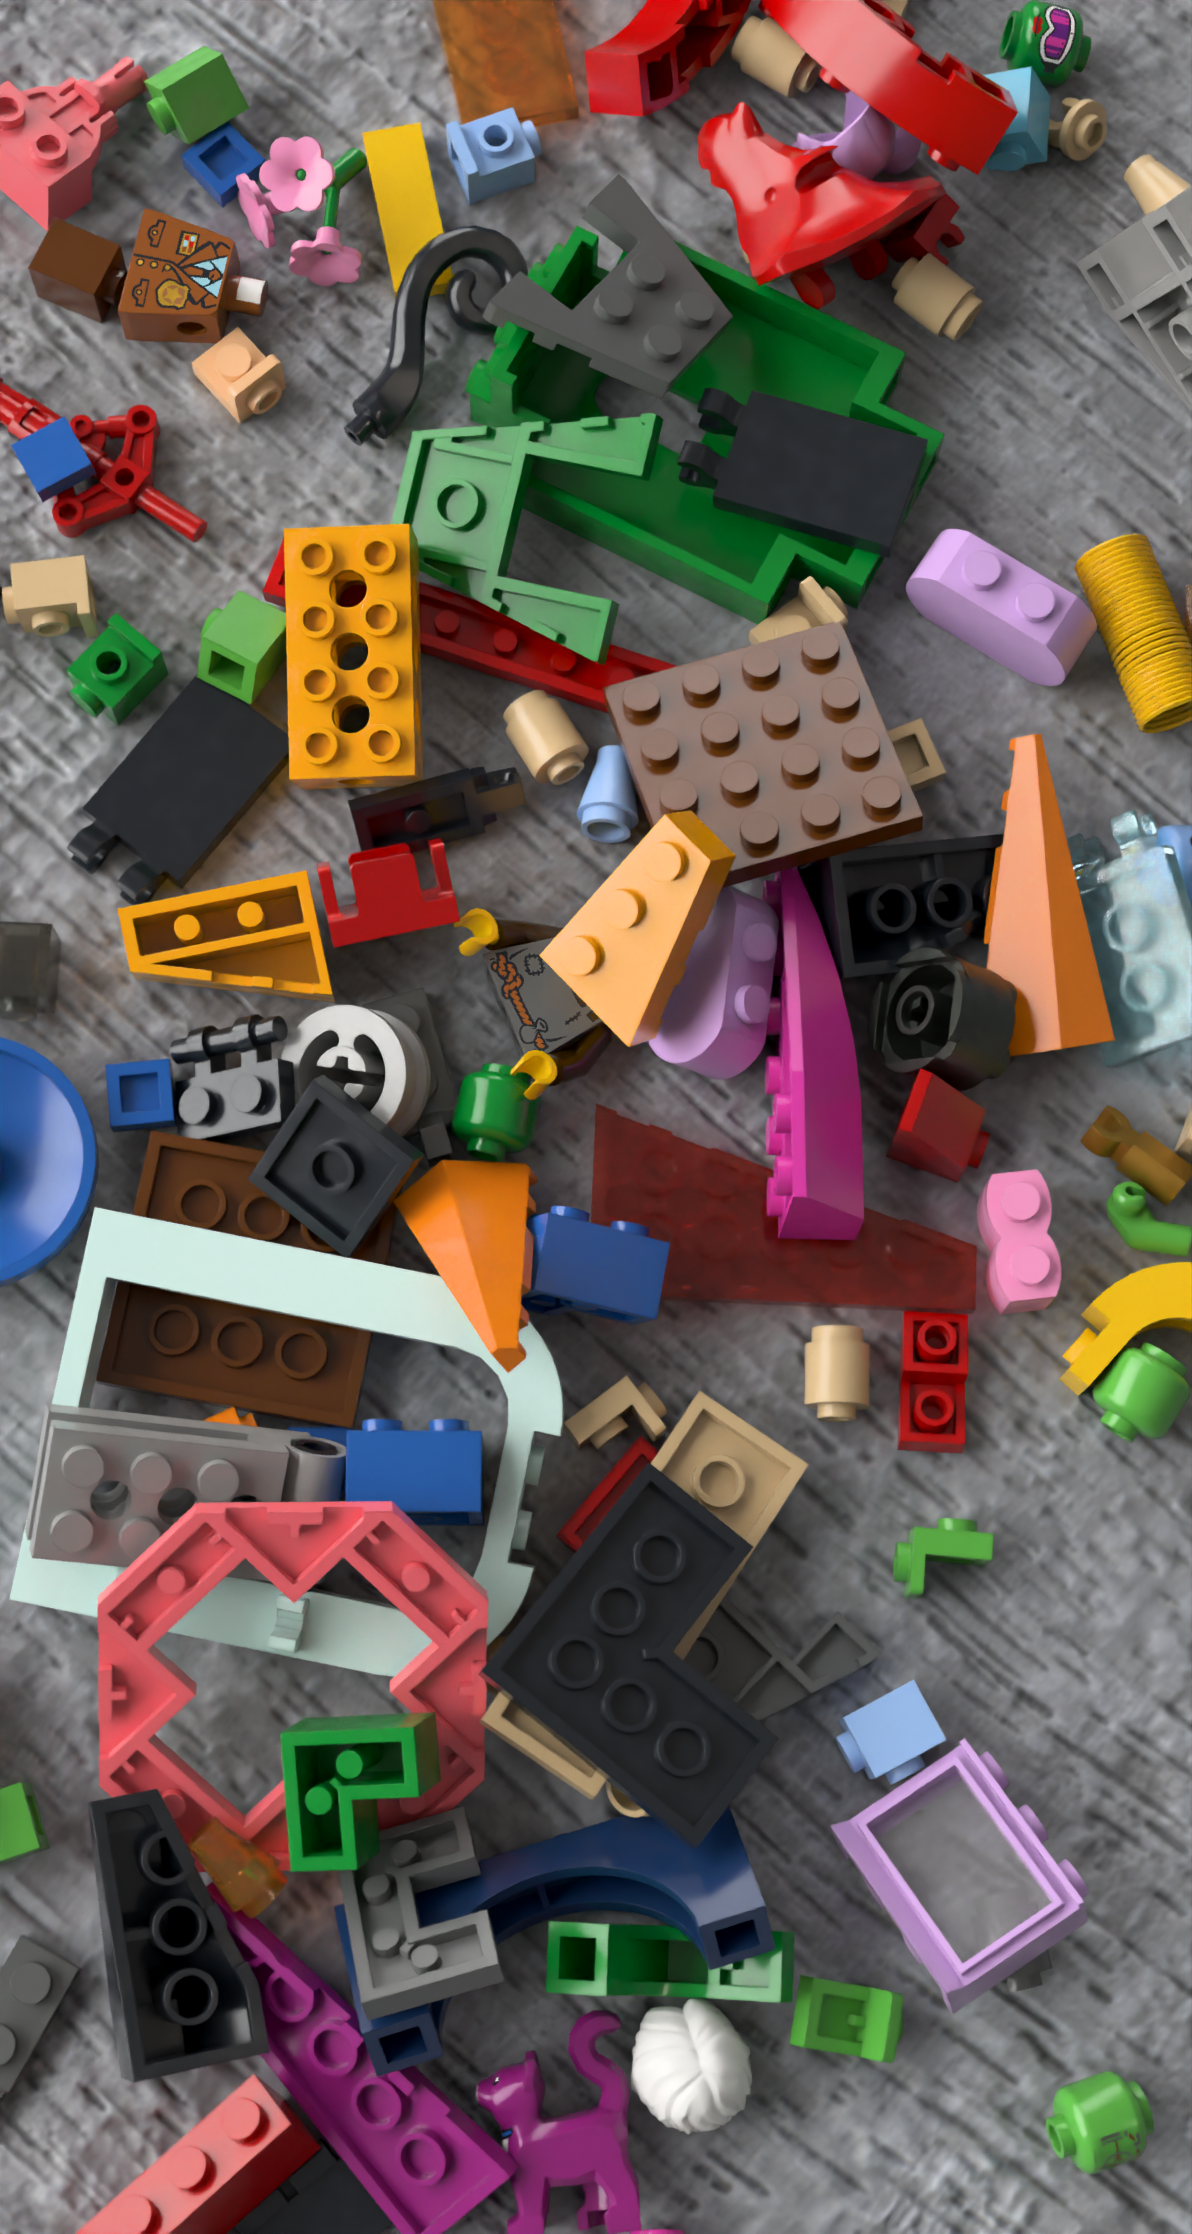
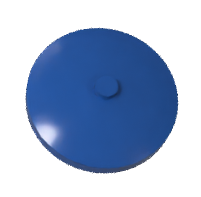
M0 1037V1287L21 1280L45 1266L67 1246L77 1233L88 1214L94 1198L98 1181L99 1150L91 1116L79 1093L63 1072L35 1050L21 1043Z

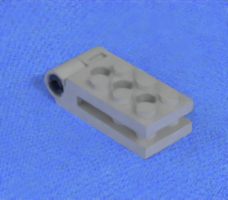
M46 1403L25 1528L27 1540H31V1557L35 1559L129 1567L196 1503H227L240 1495H251L246 1502H340L346 1474V1447L331 1440L311 1437L309 1432ZM103 1482H120L114 1490L108 1493L93 1492ZM171 1489H186L178 1498L161 1500V1497ZM244 1559L226 1576L269 1581L247 1559ZM327 1573L316 1584L324 1582L327 1578Z

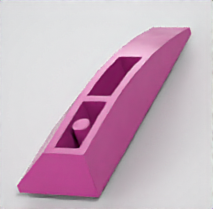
M797 867L776 872L774 880H764L762 900L773 908L779 919L777 950L773 971L775 997H770L766 1035H775L776 1056H767L765 1064L766 1095H774L773 1117L768 1116L766 1123V1154L777 1155L774 1161L773 1178H768L767 1215L768 1217H778V1238L856 1240L864 1222L861 1091L854 1038L839 974L819 916Z

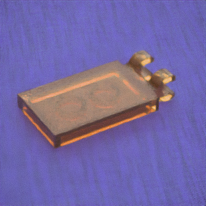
M431 0L460 126L511 107L514 108L520 123L531 120L534 127L579 118V104L553 0Z

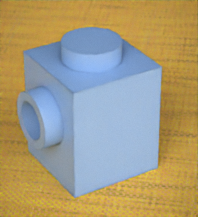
M914 1680L838 1720L844 1733L835 1737L844 1759L854 1774L864 1769L869 1780L885 1774L890 1785L925 1767L926 1765L920 1754L946 1740Z

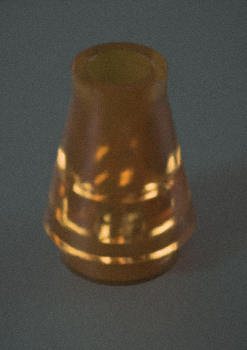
M217 1817L207 1821L187 1844L188 1849L198 1858L232 1912L241 1910L250 1919L261 1913L278 1896L288 1881V1877L279 1869L281 1864L279 1859L226 1827Z

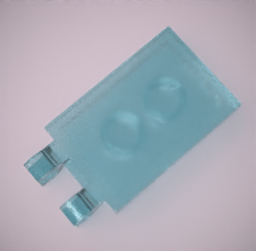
M1136 810L1128 811L1111 819L1112 831L1122 854V857L1104 864V850L1098 837L1094 836L1084 840L1083 834L1078 833L1067 838L1115 1041L1099 1043L1105 1066L1119 1068L1192 1039V907L1174 847L1164 844L1156 846L1158 830L1152 814L1147 813L1138 817Z

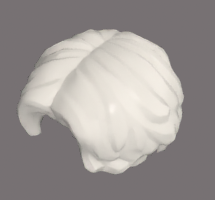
M703 1998L689 1999L683 2009L664 2006L649 2010L641 2022L640 2030L635 2037L636 2044L632 2048L631 2089L638 2094L641 2102L648 2107L650 2113L657 2117L666 2127L685 2131L686 2134H690L693 2131L715 2130L730 2122L732 2116L744 2110L746 2095L751 2094L750 2047L742 2040L740 2034L734 2030L726 2016L712 2002Z

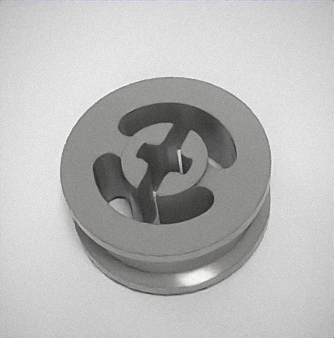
M334 1005L323 1008L311 1014L297 1026L289 1037L281 1055L282 1060L293 1062L295 1106L312 1080L325 1075L327 1067L384 1075V1088L354 1083L332 1082L401 1137L414 1126L425 1108L431 1081L430 1065L426 1050L414 1030L407 1023L392 1014L354 1005Z

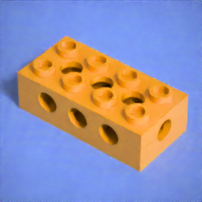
M410 524L284 528L289 780L301 790L395 787L424 780L418 539ZM354 585L367 587L366 595L361 603L349 608L340 606V598L347 588ZM357 646L368 648L367 659L361 667L355 670H344L341 668L342 658L349 649ZM356 708L369 709V721L362 730L356 733L343 732L344 718L351 710Z

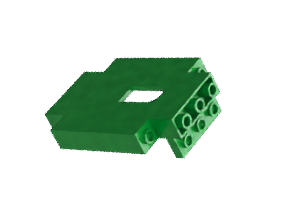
M576 226L566 245L557 243L544 265L536 262L527 277L567 308L573 310L610 271L598 266L599 236ZM674 241L733 317L725 331L674 384L669 392L699 406L705 388H715L728 393L736 401L746 406L751 392L754 390L928 439L927 454L902 521V527L938 461L945 435L886 406L900 381L906 352L767 285L758 286L753 278ZM625 251L622 252L618 263L627 255ZM507 321L504 328L498 327L496 330L494 344L497 346L489 360L486 362L480 359L476 363L465 388V392L470 396L471 420L483 426L488 425L491 428L520 426L521 423L545 421L548 424L581 421V418L604 417L596 405L595 393L599 385L610 376L589 367L590 357L560 344L554 351L532 342L535 333ZM706 432L700 443L710 447L718 455L727 458L734 437ZM659 443L649 481L539 459L533 460L523 509L757 625L772 615L791 578L802 582L811 576L822 589L826 586L830 587L839 595L843 603L858 609L885 559V556L714 508L713 494L715 490L706 487H695L679 481L682 466H679L677 461L680 454Z

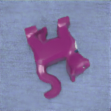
M593 2010L581 2016L569 2033L568 2053L578 2073L601 2087L602 2095L599 2105L562 2116L543 2117L541 2113L546 2086L541 2075L539 2060L535 2050L526 2051L524 2062L501 2067L492 2076L477 2084L476 2099L478 2105L490 2112L501 2126L502 2148L520 2166L509 2178L517 2199L518 2211L507 2220V2234H543L547 2215L550 2213L551 2187L579 2184L584 2189L585 2201L577 2208L576 2212L578 2231L589 2230L592 2227L605 2224L608 2234L642 2230L639 2180L628 2155L627 2109L630 2097L629 2086L624 2070L609 2058L599 2054L595 2048V2042L598 2037L620 2029L622 2022L618 2014L609 2010Z

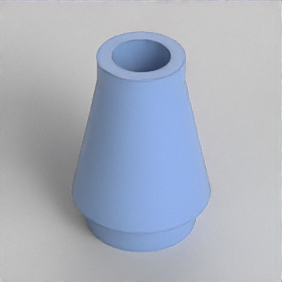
M617 745L604 746L598 750L596 764L577 810V817L582 822V833L590 839L599 842H622L630 837L631 829L638 824L635 783L622 748Z

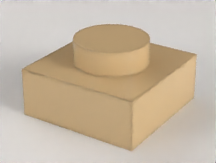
M922 718L887 731L913 792L944 780L946 771Z

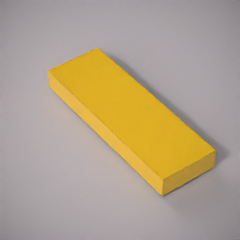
M420 122L362 133L395 299L405 270L415 254L428 241L443 233ZM451 266L437 279L432 287L430 296L445 293L448 281L453 276Z

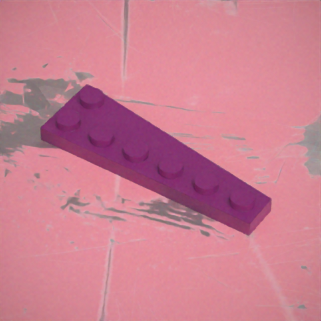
M214 1880L206 1886L214 1903L218 1904L228 1923L226 1926L244 1961L248 1962L259 1984L270 2050L269 2053L260 2054V2056L401 2234H442L515 2173L520 2167L516 2161L414 2065L377 2077L361 2034L357 2012L220 1883Z

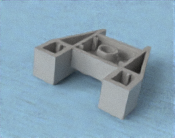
M1191 185L1155 211H1151L1078 261L1076 265L1108 315L1192 412Z

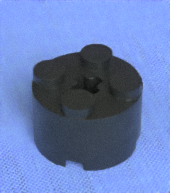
M920 948L902 956L894 964L901 967L900 972L894 976L890 983L880 982L874 993L869 1010V1041L873 1050L882 1054L886 1061L883 1064L892 1071L916 1079L921 1068L934 1073L958 1091L971 1089L987 1078H999L1007 1069L1010 1061L1008 1047L1014 1030V1006L1017 1000V991L1014 985L1002 979V977L991 970L938 949Z

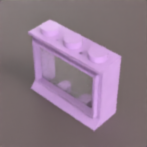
M965 1738L959 1742L960 1746L852 1819L830 1825L839 1850L846 1860L851 1858L862 1874L874 1900L881 1909L885 1907L900 1929L904 1941L919 1964L923 1963L940 1987L944 2001L952 2014L1088 1922L1085 1903L1082 1898L1087 1896L1089 1891L1078 1872L1067 1859L1056 1864L1042 1844L1049 1837L1037 1816L1026 1804L1018 1810L1015 1808L1003 1791V1789L1009 1786V1782L998 1763L987 1751L978 1757Z

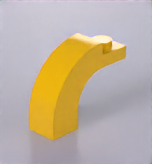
M1192 1262L1167 1263L1148 1267L1124 1277L1102 1292L1081 1314L1100 1333L1096 1335L1087 1327L1067 1349L1062 1357L1071 1366L1063 1373L1059 1380L1079 1396L1133 1337L1146 1331L1162 1328L1178 1329L1192 1334Z

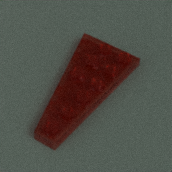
M596 1104L591 1223L611 1227V1222L613 1221L632 1222L648 1227L650 1229V1238L670 1242L660 1300L973 1314L976 1310V1245L906 1219H895L864 1207V1222L856 1240L778 1238V1217H768L767 1183L768 1178H773L774 1170L714 1147L709 1149L672 1135L673 1132L652 1124L649 1126L618 1115L615 1110Z

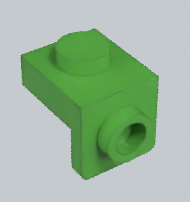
M940 1518L938 1519L937 1528L914 1526L907 1533V1543L896 1542L893 1581L904 1582L903 1598L918 1599L923 1595L925 1561L985 1566L992 1561L994 1534L977 1532V1522L966 1519Z
M800 1975L789 2044L803 2048L858 2056L879 2062L893 2063L897 2044L902 2037L904 2029L902 2014L904 1997L901 1993Z

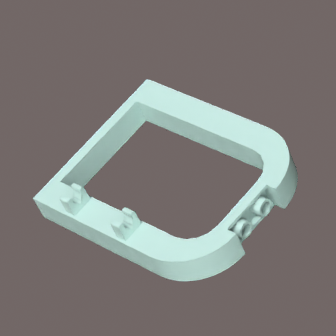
M95 1207L52 1404L90 1408L117 1281L459 1349L483 1359L499 1376L508 1398V1428L482 1557L473 1576V1579L487 1591L488 1646L507 1627L518 1612L532 1583L536 1568L533 1565L510 1561L513 1549L525 1551L530 1530L532 1512L521 1510L525 1485L538 1486L546 1448L534 1445L536 1432L562 1437L564 1398L558 1369L543 1338L529 1321L526 1327L519 1330L518 1341L527 1351L526 1359L508 1373L491 1355L441 1276ZM24 1530L9 1600L98 1617L97 1605L99 1594L128 1567L32 1558L30 1553L31 1540H27ZM225 1577L167 1631L395 1677L432 1642L423 1631L392 1604L310 1588L301 1598L293 1603L270 1581Z

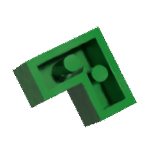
M436 1712L304 1718L280 1732L291 1872L357 1870L381 1851L377 1799L420 1797L441 1781Z

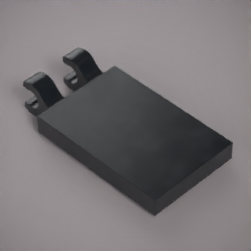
M705 388L697 408L698 413L702 414L698 427L712 434L734 437L727 458L718 455L710 447L702 443L685 440L677 461L678 465L682 466L679 481L691 486L715 490L713 494L714 508L890 558L927 454L928 439L752 390L748 403L745 406L724 391L715 388Z
M196 675L82 808L85 817L93 823L79 831L67 846L68 851L74 854L71 858L72 861L92 875L120 842L141 858L139 862L131 865L117 881L116 887L122 890L119 894L121 898L132 906L148 903L167 878L182 889L288 764V734L241 699L197 678Z

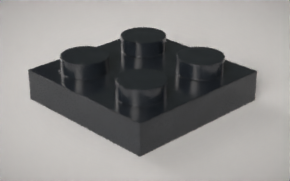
M322 1075L312 1080L248 1180L343 1257L350 1258L361 1249L424 1154L325 1075Z

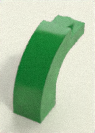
M549 1921L546 1993L593 1996L692 1997L793 2003L795 1932L772 1931L776 1950L710 1971L705 1958L695 1944L670 1925Z

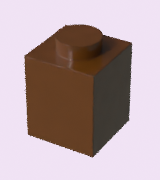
M54 218L28 267L38 297L99 323H103L112 305L118 306L120 304L128 273L120 244L57 218Z

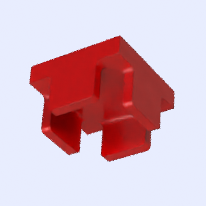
M441 838L428 840L437 886L432 888H420L415 859L406 843L354 852L348 856L356 896L355 902L350 905L338 906L329 861L316 864L333 948L460 921L444 844Z

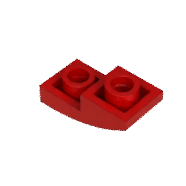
M903 1312L897 1450L963 1453L965 1447V1383L968 1377V1314Z

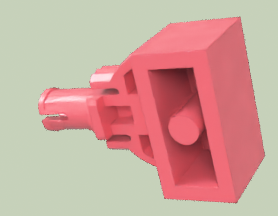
M126 56L94 82L82 78L77 81L73 77H69L57 87L40 86L22 92L8 80L0 85V190L46 231L50 228L54 218L65 221L92 201V170L100 158L102 143L117 133L118 120L115 113L129 101L148 90L144 83L148 77L139 64L134 67V60Z

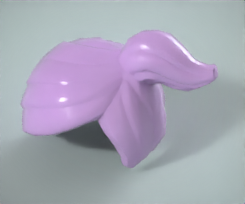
M850 91L848 94L845 93L846 106L843 132L809 136L799 133L797 140L791 144L792 147L802 150L815 149L821 146H838L833 151L832 158L839 165L873 179L881 171L887 174H900L908 170L917 159L922 141L901 127L895 132L894 122Z

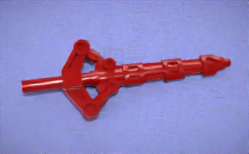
M0 377V423L8 428V432L14 436L23 439L62 418L34 398L29 399L5 385L3 378ZM136 405L128 410L126 415L108 416L107 420L92 421L86 415H77L71 419L69 425L96 472L90 478H96L100 483L77 496L74 486L53 497L55 504L52 508V516L58 531L63 536L68 538L78 537L86 530L130 513L134 515L140 507L193 543L198 542L207 529V522L154 488L157 439L160 435V426L156 413L151 407ZM106 436H109L110 439L125 438L122 453L115 462L103 452Z

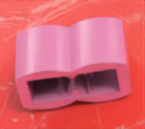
M1037 1169L992 1174L979 1196L977 1204L978 1227L985 1245L991 1251L986 1267L987 1289L990 1299L1000 1315L1045 1310L1059 1291L1061 1283L1060 1257L1053 1240L1047 1234L1052 1213L1051 1197L1047 1184Z

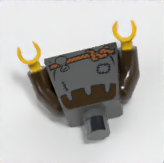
M479 908L468 911L460 917L459 922H454V927H466L474 934V937L467 939L459 945L462 955H475L484 947L491 950L483 954L484 971L521 1058L511 1069L510 1073L512 1076L520 1072L527 1073L535 1080L524 1092L525 1097L529 1100H535L548 1086H556L587 1075L612 1041V1030L539 956L563 928L520 920L494 919L489 912Z

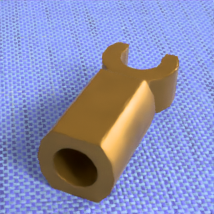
M1109 1105L1104 1108L1080 1140L1084 1147L1093 1154L1111 1158L1118 1163V1166L1115 1168L1134 1183L1142 1186L1147 1193L1166 1207L1172 1202L1192 1175L1191 1164L1145 1130L1140 1135L1132 1129L1129 1120L1123 1113Z

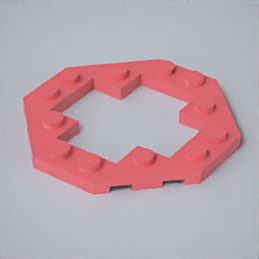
M392 1501L196 1503L99 1594L97 1605L99 1638V1786L111 1797L158 1789L195 1860L194 1865L198 1872H225V1865H265V1871L291 1870L284 1780L244 1815L155 1735L162 1726L196 1696L197 1683L163 1654L154 1643L244 1559H247L285 1596L295 1603L342 1558H345L432 1640L389 1683L390 1693L412 1713L436 1712L441 1781L420 1797L377 1799L379 1831L450 1811L485 1780V1727L479 1722L486 1713L487 1681L478 1674L487 1664V1591Z

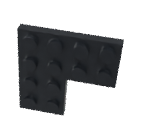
M648 1462L478 1675L693 1850L698 1847L779 1738L672 1652L752 1550L753 1546Z

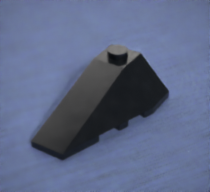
M1004 834L862 847L798 866V872L819 916L839 978L900 972L901 967L894 964L905 954L920 948L941 950L951 947L967 939V936L985 928L995 850L1003 844Z
M158 1789L88 1802L110 2009L121 2078L131 2082H139L269 2053L258 1981L248 1962L244 1961L226 1926L228 1923L218 1904L214 1903L194 1865L195 1860Z

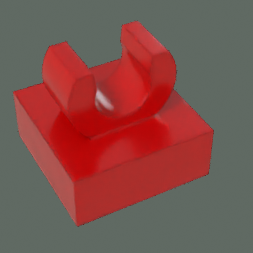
M947 193L908 223L890 233L882 247L897 263L909 260L911 257H917L920 261L925 255L930 253L947 266L949 262L938 251L937 241L940 239L948 248L960 245L965 238L960 228L950 223L960 206Z

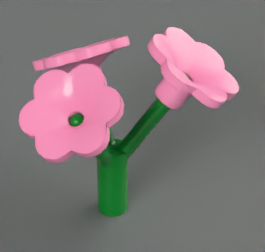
M306 136L295 141L289 137H281L272 143L270 159L265 161L260 167V181L264 187L271 190L270 192L261 193L254 180L251 181L245 173L236 176L239 188L237 195L240 206L248 218V223L254 237L258 241L262 240L266 248H271L276 244L273 232V217L285 212H291L298 207L301 210L310 212L318 210L324 202V195L327 196L323 227L317 230L316 240L295 242L292 245V257L289 263V268L294 274L309 277L310 281L316 285L332 286L338 281L352 283L359 278L362 255L358 250L343 246L340 243L341 233L336 229L340 190L367 166L365 154L358 148H351L332 164L323 158V147L317 139Z

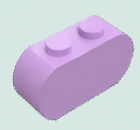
M946 529L942 531L906 583L908 598L927 620L1028 681L1039 685L1057 686L1063 683L1097 630V623L1092 612L1078 596L971 532L964 530Z
M732 886L721 889L704 929L698 932L684 965L687 968L680 984L675 985L660 1018L663 1022L655 1039L648 1041L652 1050L661 1059L703 1076L723 1080L740 1074L758 1057L765 1045L779 929V919L768 903Z

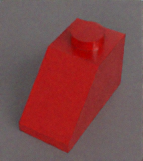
M920 1068L906 1099L886 1157L958 1183L966 1166L978 1169L991 1134L980 1130L986 1110L934 1073Z

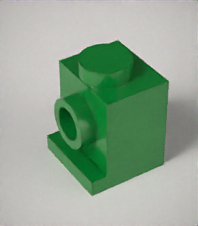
M115 613L107 621L109 627L67 668V673L73 685V688L69 691L72 698L94 718L104 713L119 726L169 673L162 652ZM115 661L121 664L119 670L114 674H104Z

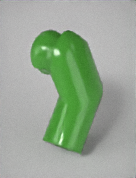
M1134 1182L1119 1183L1108 1197L1106 1209L1109 1220L1124 1242L1135 1250L1187 1257L1191 1243V1226L1156 1221L1144 1198L1146 1191L1144 1188Z

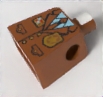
M144 208L118 307L125 339L133 341L217 343L224 338L230 311L259 317L263 316L268 296V281L239 275L240 262L236 242L231 238L161 212Z

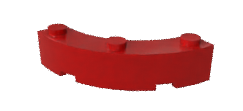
M647 0L640 12L619 33L601 45L584 51L590 113L644 117L665 108L689 91V81L694 78L702 67L712 68L718 61L740 26L751 0Z
M761 0L758 4V8L762 13L776 20L784 31L822 66L819 76L827 84L846 94L850 93V91L855 93L892 122L930 146L927 150L928 155L938 164L949 170L957 171L960 166H963L979 175L1018 114L1010 91L986 78L948 52L939 62L912 40L916 32L914 27L882 0Z

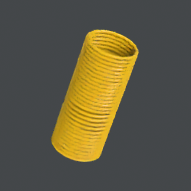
M1128 534L1110 539L1090 549L1078 559L1074 570L1077 572L1076 575L1081 583L1080 586L1086 594L1087 603L1090 605L1089 608L1092 610V614L1099 627L1098 630L1101 632L1100 635L1103 637L1107 652L1111 656L1110 660L1114 663L1115 673L1119 676L1118 680L1121 682L1122 690L1125 692L1127 702L1130 704L1129 707L1132 709L1131 712L1134 714L1133 718L1139 726L1138 729L1143 733H1157L1178 727L1192 720V645L1189 643L1190 639L1186 636L1187 632L1183 630L1185 626L1182 624L1183 621L1180 619L1178 610L1175 607L1176 605L1173 602L1174 599L1171 597L1167 583L1164 580L1165 577L1162 575L1163 572L1160 570L1148 537L1142 534Z

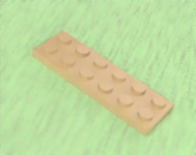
M701 1391L694 1397L651 1464L751 1544L753 1548L672 1651L682 1660L688 1654L809 1465ZM500 1692L479 1722L482 1726L590 1800L596 1797L606 1781L604 1777Z

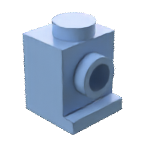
M513 107L459 126L457 121L446 124L448 157L469 205L535 182V157L542 154L540 141L531 120L520 123Z

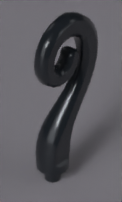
M463 226L437 235L415 254L405 270L397 292L387 364L381 374L353 402L352 406L357 416L344 427L345 433L356 445L361 446L373 434L381 439L388 438L412 409L423 381L425 326L429 296L435 282L448 267L464 258L483 260L497 272L502 288L519 271L526 276L528 275L526 261L519 248L510 238L493 229L480 226ZM468 269L457 271L449 279L445 289L446 307L451 318L458 326L468 332L481 335L496 333L498 326L489 323L482 317L486 309L480 308L473 302L471 293L477 282L476 275Z

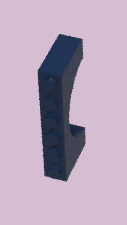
M730 1806L726 1808L698 1847L693 1850L651 1816L630 1817L623 1814L617 1818L589 1827L559 1834L553 1838L506 1853L493 1855L478 1861L481 1875L416 1893L422 1928L487 1909L497 1945L528 1927L555 1917L584 1911L615 1910L649 1916L676 1928L699 1949L710 1971L776 1950L766 1906ZM344 1904L335 1906L334 1912L360 2030L377 2077L444 2056L442 2043L443 2024L452 1997L368 2021L361 2004Z

